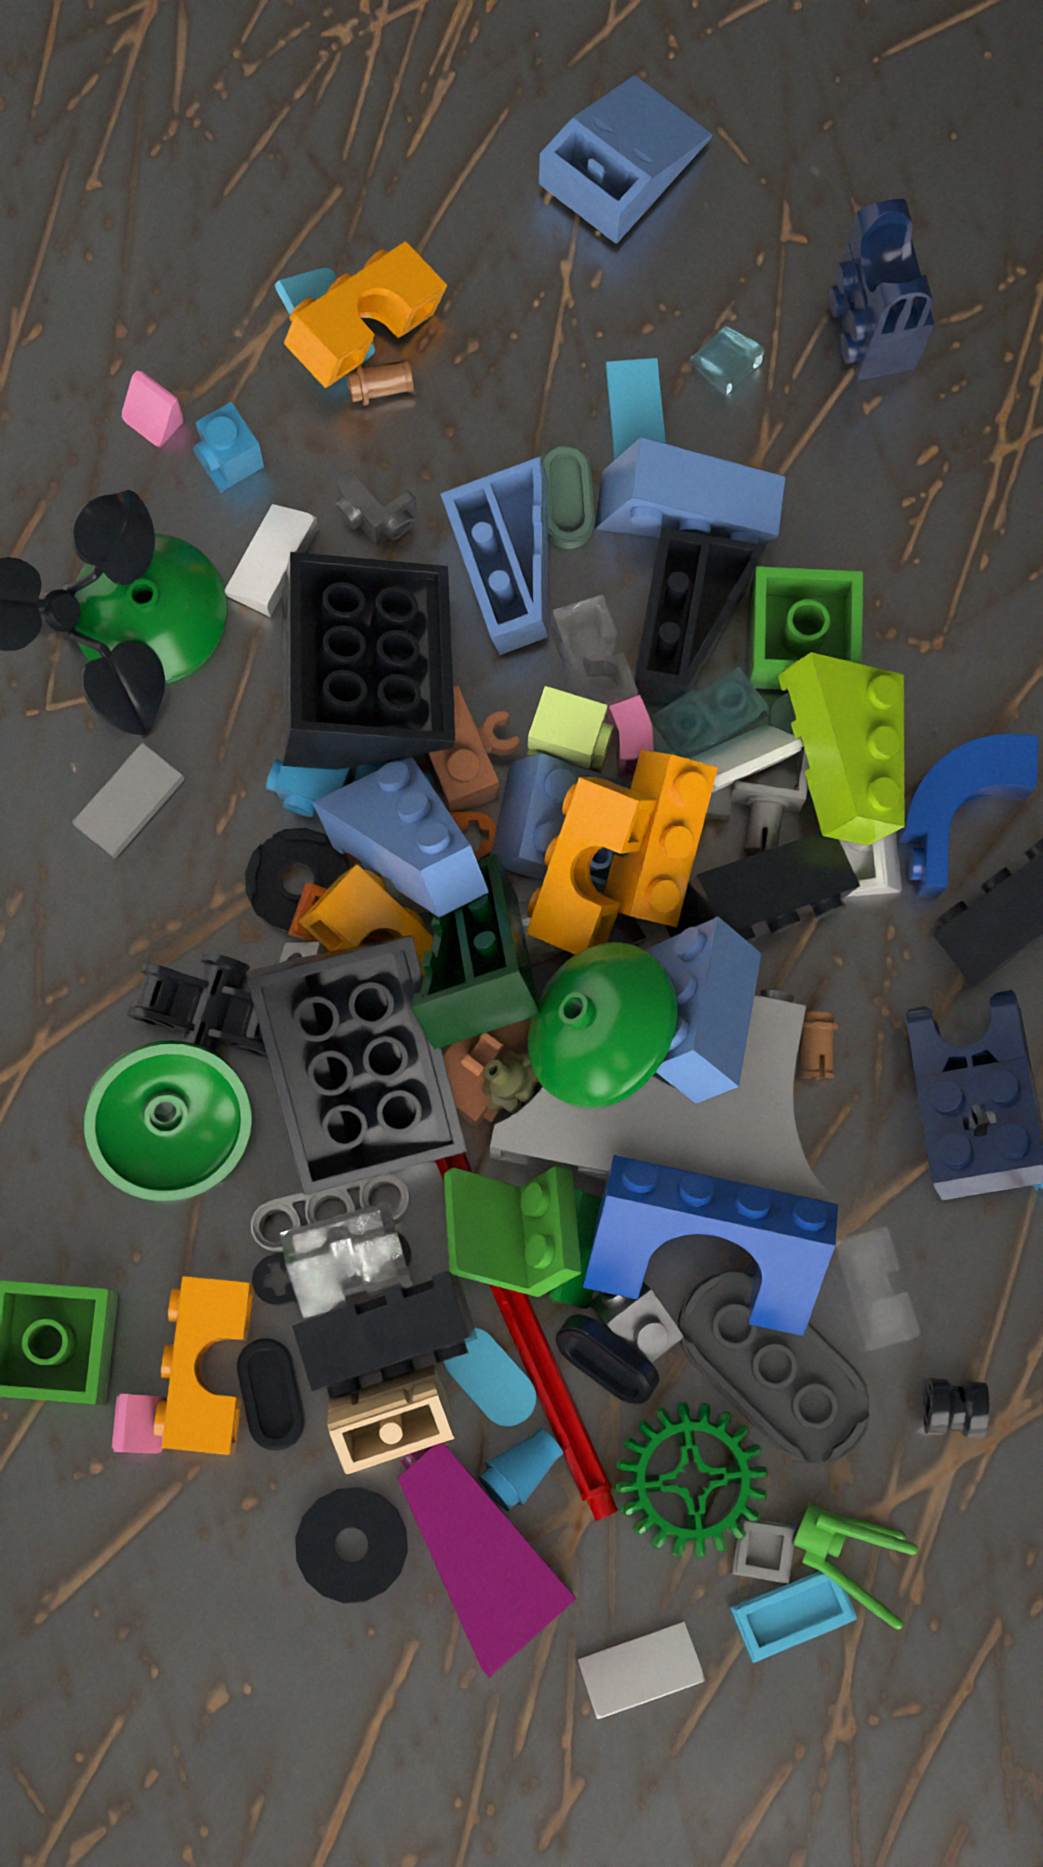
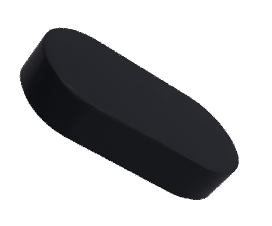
M580 1314L572 1315L566 1319L556 1334V1344L561 1354L570 1363L622 1401L632 1404L644 1403L650 1398L659 1384V1374L655 1366L645 1356L591 1317Z
M269 1338L254 1340L244 1347L237 1361V1374L249 1431L252 1438L261 1447L273 1451L285 1450L300 1440L306 1427V1417L294 1360L288 1348L279 1341Z

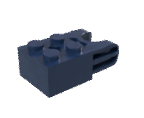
M893 199L863 206L857 212L842 260L836 263L834 286L829 287L828 295L832 315L834 317H841L844 333L841 334L842 355L846 364L853 363L857 381L917 369L934 327L931 313L933 298L927 276L925 274L921 276L911 238L913 223L905 199Z
M1013 990L997 992L990 998V1026L986 1034L979 1041L967 1046L950 1044L941 1037L938 1024L933 1019L931 1009L922 1006L909 1009L906 1013L932 1184L942 1200L1043 1183V1125L1021 1008ZM991 1123L987 1126V1135L977 1136L975 1129L979 1125Z

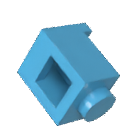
M232 401L195 422L201 441L195 444L193 452L220 493L264 468L259 442Z
M276 759L271 767L266 789L277 792L278 798L284 800L283 806L286 809L302 816L313 817L316 811L313 804L314 801L351 784L353 778L350 768L330 770L282 766V760Z

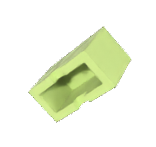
M545 686L528 735L529 750L527 757L543 753L588 770L593 768L602 771L614 726L605 723L608 705Z

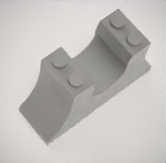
M761 990L760 996L754 995L740 1084L735 1089L695 1104L674 1086L663 1083L652 1076L645 1085L628 1098L610 1106L590 1109L567 1104L551 1095L542 1087L534 1098L521 1110L509 1118L494 1124L490 1144V1159L543 1170H549L554 1166L572 1170L573 1176L607 1182L613 1155L828 1202L830 1193L816 1178L803 1153L794 1116V1073L806 1005L793 1003V995L777 990Z

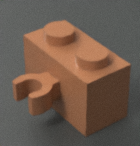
M459 686L453 687L454 748L424 753L423 755L448 812H466L499 799V781L487 754L492 752L501 756L510 755L519 749L520 740L518 736L511 737L508 740H500L494 735V730L497 727L509 723L510 716L507 711L492 713L485 720L483 727L476 728Z
M525 1020L453 1043L443 1055L457 1114L476 1128L484 1117L492 1123L503 1110H492L488 1106L489 1097L483 1093V1086L488 1080L484 1076V1070L491 1060L503 1061L505 1053L509 1050H514L518 1054L528 1052L529 1023Z

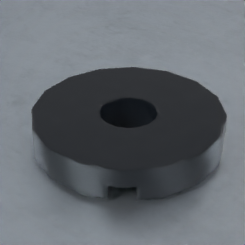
M308 828L284 829L273 834L272 838L267 839L254 850L245 871L246 895L256 915L272 929L286 934L289 932L301 894H292L284 888L283 883L286 874L295 868L307 869L314 876L313 884L328 889L339 876L351 868L345 854H341L332 847L326 834Z
M362 1487L340 1488L317 1499L302 1516L295 1537L296 1561L306 1582L323 1597L341 1603L366 1602L386 1592L401 1574L408 1554L407 1528L398 1509L381 1494ZM347 1528L361 1530L368 1540L367 1553L358 1561H347L336 1550V1539L339 1533Z

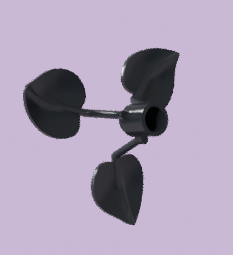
M125 490L119 493L96 497L88 501L77 512L71 527L72 545L77 556L84 563L92 565L94 568L75 582L65 584L62 589L41 592V577L32 565L18 558H0V651H16L25 648L39 633L49 634L61 632L65 640H74L97 651L102 658L89 661L81 671V687L88 704L100 718L114 728L129 734L145 735L153 726L165 692V674L159 658L149 647L135 641L121 642L110 651L106 644L75 629L81 612L79 602L75 597L76 592L98 580L103 572L113 583L129 585L139 579L151 564L155 549V533L151 516L138 494L131 490Z

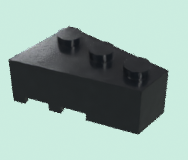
M661 527L631 697L641 695V698L644 700L678 706L684 705L749 588L756 566L760 567L766 545Z
M819 832L697 874L688 882L677 927L665 925L670 938L690 927H696L719 917L748 943H751L756 937L770 932L771 935L785 932L799 925L802 922L801 918L814 913L816 919H821L846 907L843 899L860 887V884L839 839L824 837Z
M1043 838L1024 853L1030 861L1013 874L1007 867L1003 868L980 886L986 895L970 907L962 900L937 919L942 928L934 933L933 936L973 987L983 982L1043 936Z
M445 1271L432 1276L433 1280L406 1289L400 1287L386 1292L385 1296L361 1304H352L293 1325L292 1328L311 1391L327 1389L331 1399L361 1389L362 1386L359 1380L361 1377L380 1371L383 1381L415 1371L412 1360L434 1353L436 1363H440L469 1353L466 1342L478 1338L459 1276L451 1274L450 1271Z

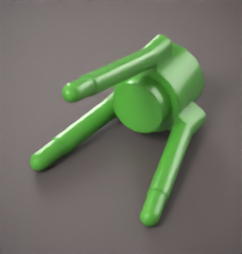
M810 1502L793 1544L806 1550L802 1563L820 1570L879 1618L881 1617L893 1628L901 1629L903 1621L825 1558L827 1554L839 1557L846 1536L910 1555L918 1552V1546L905 1541L906 1535L902 1531L843 1516Z

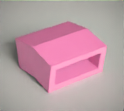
M641 695L613 704L608 708L606 723L614 725L611 740L616 749L617 776H634L640 750L654 751L653 725Z

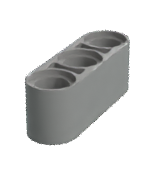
M390 1172L304 1195L303 1192L260 1205L253 1213L250 1221L251 1233L254 1240L261 1247L274 1254L359 1235L401 1222L408 1214L411 1206L410 1193L405 1182L398 1175ZM382 1185L393 1186L401 1193L399 1206L389 1214L378 1213L370 1206L372 1192ZM328 1199L340 1200L347 1207L345 1220L335 1228L323 1227L317 1220L319 1206ZM275 1213L287 1214L292 1220V1231L281 1242L268 1241L263 1233L265 1221Z

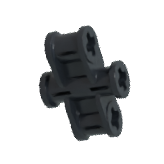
M204 952L201 961L205 964V968L200 979L164 966L151 963L143 964L141 972L145 975L136 1006L129 1007L128 1017L154 1027L184 1033L181 1041L203 1046L216 1054L220 1044L268 1059L262 1034H260L261 1031L251 993L238 989L241 976H246V971L250 969L249 965L224 955Z

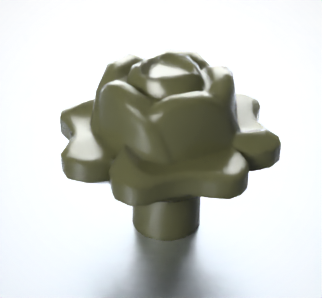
M509 1050L505 1053L503 1061L494 1059L485 1067L484 1076L488 1080L483 1086V1093L489 1097L488 1106L490 1109H506L510 1113H516L520 1106L529 1103L536 1095L538 1079L533 1072L528 1052L518 1054L514 1050Z

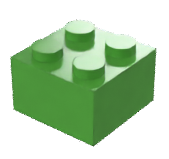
M756 566L749 594L747 688L781 689L777 675L810 652L862 664L863 571Z
M0 1280V1397L106 1405L118 1292L103 1288Z

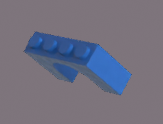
M613 1155L590 1244L583 1288L638 1300L649 1259L660 1245L673 1238L685 1235L703 1234L717 1236L743 1247L758 1263L752 1283L748 1324L804 1336L836 1245L838 1204Z

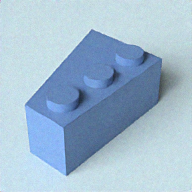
M640 437L602 471L594 529L659 538L661 527L766 545L779 534L785 476Z
M539 456L440 493L490 637L499 655L549 637L548 477Z
M412 756L387 763L379 770L313 802L331 845L335 850L343 855L346 852L361 861L364 869L375 874L379 872L393 882L396 890L436 916L441 917L489 893L470 843Z
M716 917L696 927H690L681 934L645 950L659 960L669 973L676 991L678 1005L675 1034L669 1051L656 1073L695 1104L739 1087L761 953L721 918Z

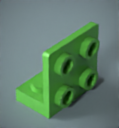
M554 1166L521 1187L457 1168H452L444 1173L449 1270L451 1274L536 1297L542 1296L581 1274L572 1170Z

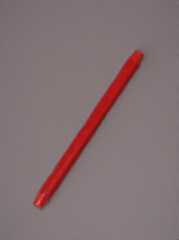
M465 1152L435 1160L443 1180L444 1173L452 1168L473 1173ZM489 1284L557 1442L563 1451L564 1458L578 1487L582 1501L587 1500L595 1521L617 1512V1506L610 1493V1489L613 1488L611 1482L606 1476L527 1294Z

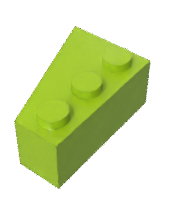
M810 652L777 676L781 690L789 691L796 720L791 723L795 739L802 738L810 768L804 772L821 833L824 837L869 846L905 827L904 674Z

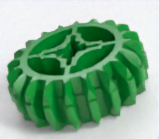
M679 1402L676 1409L677 1421L672 1422L667 1410L661 1407L655 1411L656 1418L661 1425L660 1428L654 1430L650 1423L644 1419L637 1423L639 1431L647 1437L643 1444H640L635 1439L625 1438L623 1445L627 1449L636 1452L637 1455L634 1462L626 1459H617L616 1468L623 1471H632V1481L616 1482L615 1490L620 1493L633 1491L635 1499L625 1502L620 1509L624 1515L632 1514L639 1509L644 1516L636 1521L633 1526V1530L638 1535L644 1533L651 1525L657 1528L651 1538L650 1545L659 1549L669 1535L674 1537L671 1546L672 1555L681 1557L685 1550L686 1540H692L694 1555L697 1558H703L706 1554L704 1539L711 1537L717 1551L724 1552L728 1547L722 1535L723 1531L729 1529L732 1535L739 1540L746 1536L744 1528L736 1522L740 1515L751 1521H758L760 1514L755 1509L747 1507L746 1503L749 1497L758 1500H765L767 1498L766 1490L751 1487V1478L765 1477L768 1475V1470L765 1466L749 1467L747 1459L758 1456L762 1449L759 1444L749 1445L744 1449L741 1448L739 1442L750 1431L746 1425H740L731 1434L725 1430L731 1421L732 1414L730 1412L722 1411L718 1415L715 1424L709 1422L711 1414L710 1404L701 1403L697 1411V1418L690 1419L688 1403ZM694 1431L708 1434L719 1441L730 1454L734 1466L710 1467L706 1465L700 1457ZM677 1433V1460L674 1466L669 1471L645 1475L648 1461L656 1447L666 1438ZM687 1450L689 1452V1460L693 1462L695 1471L703 1472L707 1475L719 1474V1477L716 1479L705 1480L703 1487L697 1485L700 1492L694 1495L695 1509L693 1497L689 1495L686 1487L678 1486L674 1483L662 1484L664 1480L677 1479L678 1472L685 1473L682 1467L689 1463ZM736 1483L735 1493L727 1509L717 1519L705 1524V1503L709 1492L716 1487ZM647 1493H676L682 1500L684 1513L687 1514L688 1527L676 1526L663 1519L653 1508Z

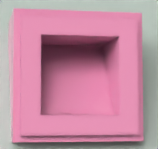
M137 370L131 378L122 409V419L152 444L160 447L164 445L184 422L177 397L143 371Z
M119 1394L117 1396L112 1440L114 1452H162L163 1436L154 1435V1422L157 1404L159 1401L167 1402L165 1397Z

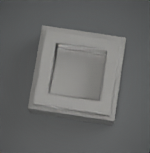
M739 1516L738 1524L744 1528L746 1536L742 1540L735 1539L731 1574L789 1584L796 1526L759 1519L757 1522Z

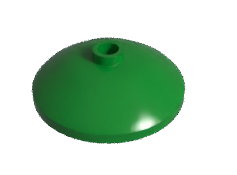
M155 533V549L151 564L139 579L129 585H117L103 572L98 580L76 592L75 597L79 602L81 612L75 629L106 644L110 651L117 644L124 641H135L149 647L159 658L164 669L165 684H168L195 672L215 652L227 624V596L224 593L225 588L217 569L205 554L182 539ZM85 564L76 580L91 572L94 566ZM150 591L153 593L152 599L144 604L135 602V597L139 592ZM78 643L89 661L102 658L97 651Z
M621 942L595 945L571 957L551 976L539 994L540 1015L530 1018L528 1029L530 1063L535 1076L545 1090L557 1099L575 1107L590 1109L606 1107L634 1094L658 1070L669 1051L675 1034L678 1015L677 996L672 979L665 967L645 950Z
M175 1040L156 1041L140 1045L125 1052L111 1062L93 1084L86 1100L83 1116L86 1146L95 1166L101 1174L120 1190L135 1197L152 1201L186 1199L203 1193L218 1184L233 1170L242 1157L248 1144L252 1124L248 1094L242 1080L231 1065L221 1056L203 1046ZM161 1102H170L174 1105L173 1110L166 1115H159L154 1111L155 1107Z

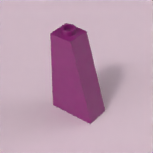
M442 1442L433 1447L430 1446L406 1454L400 1462L407 1470L397 1479L479 1665L488 1678H490L574 1602L576 1598L449 1447Z

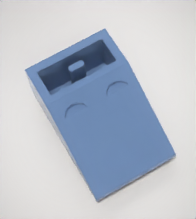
M633 75L572 117L540 152L539 185L617 244L712 138V133L636 75Z
M543 753L510 762L490 856L497 854L503 869L544 881L548 869L544 863L546 851L553 838L560 834L566 817L562 812L563 802L568 790L573 784H577L579 777H601L631 789V785ZM603 847L594 855L590 865V877L598 892L604 893L613 855L624 857L629 853L620 854Z

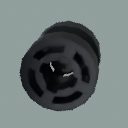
M928 1378L923 1399V1426L925 1434L945 1435L949 1430L960 1431L964 1437L984 1439L989 1420V1391L987 1384L984 1382L967 1381L963 1386H954L947 1379Z

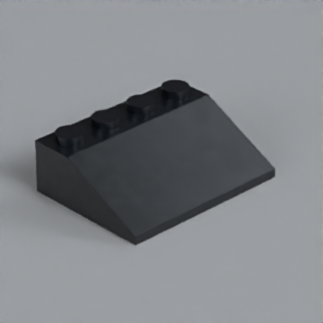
M290 552L282 590V766L339 770L454 748L455 720L448 566Z
M412 935L300 957L246 971L251 997L304 1195L467 1152L441 1048L433 1049L411 1009L414 993H420L423 983V976Z

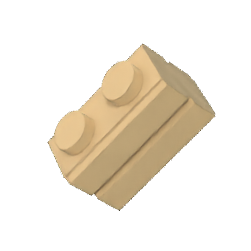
M435 1364L359 1389L358 1394L354 1395L350 1392L328 1400L329 1414L327 1416V1426L346 1474L454 1439L453 1413Z

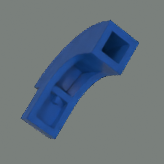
M997 734L977 738L947 753L928 771L905 807V827L898 830L897 843L918 845V848L911 849L908 868L909 879L917 880L916 896L938 898L947 887L950 824L954 813L959 808L972 801L987 798L1026 801L1037 788L1038 735Z

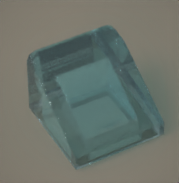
M725 326L690 358L689 363L724 396H727L761 364L765 349L757 342Z

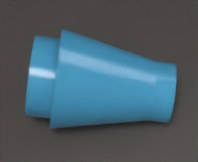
M540 1428L533 1436L485 1463L487 1469L479 1476V1480L490 1496L503 1509L509 1511L516 1504L520 1506L525 1504L553 1463L563 1454V1451L555 1439L546 1430Z

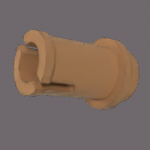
M407 358L362 368V365H359L355 370L346 374L352 403L362 401L364 406L369 405V399L403 392L409 393L414 390Z
M805 1012L801 1032L799 1078L834 1079V1031L839 1030V1024L834 1023V1013Z

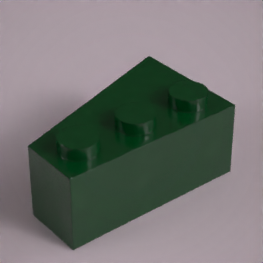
M497 854L477 860L489 893L441 917L435 914L433 916L431 925L435 930L431 950L424 952L421 966L425 975L420 993H414L411 1009L434 1050L540 1015L518 899Z

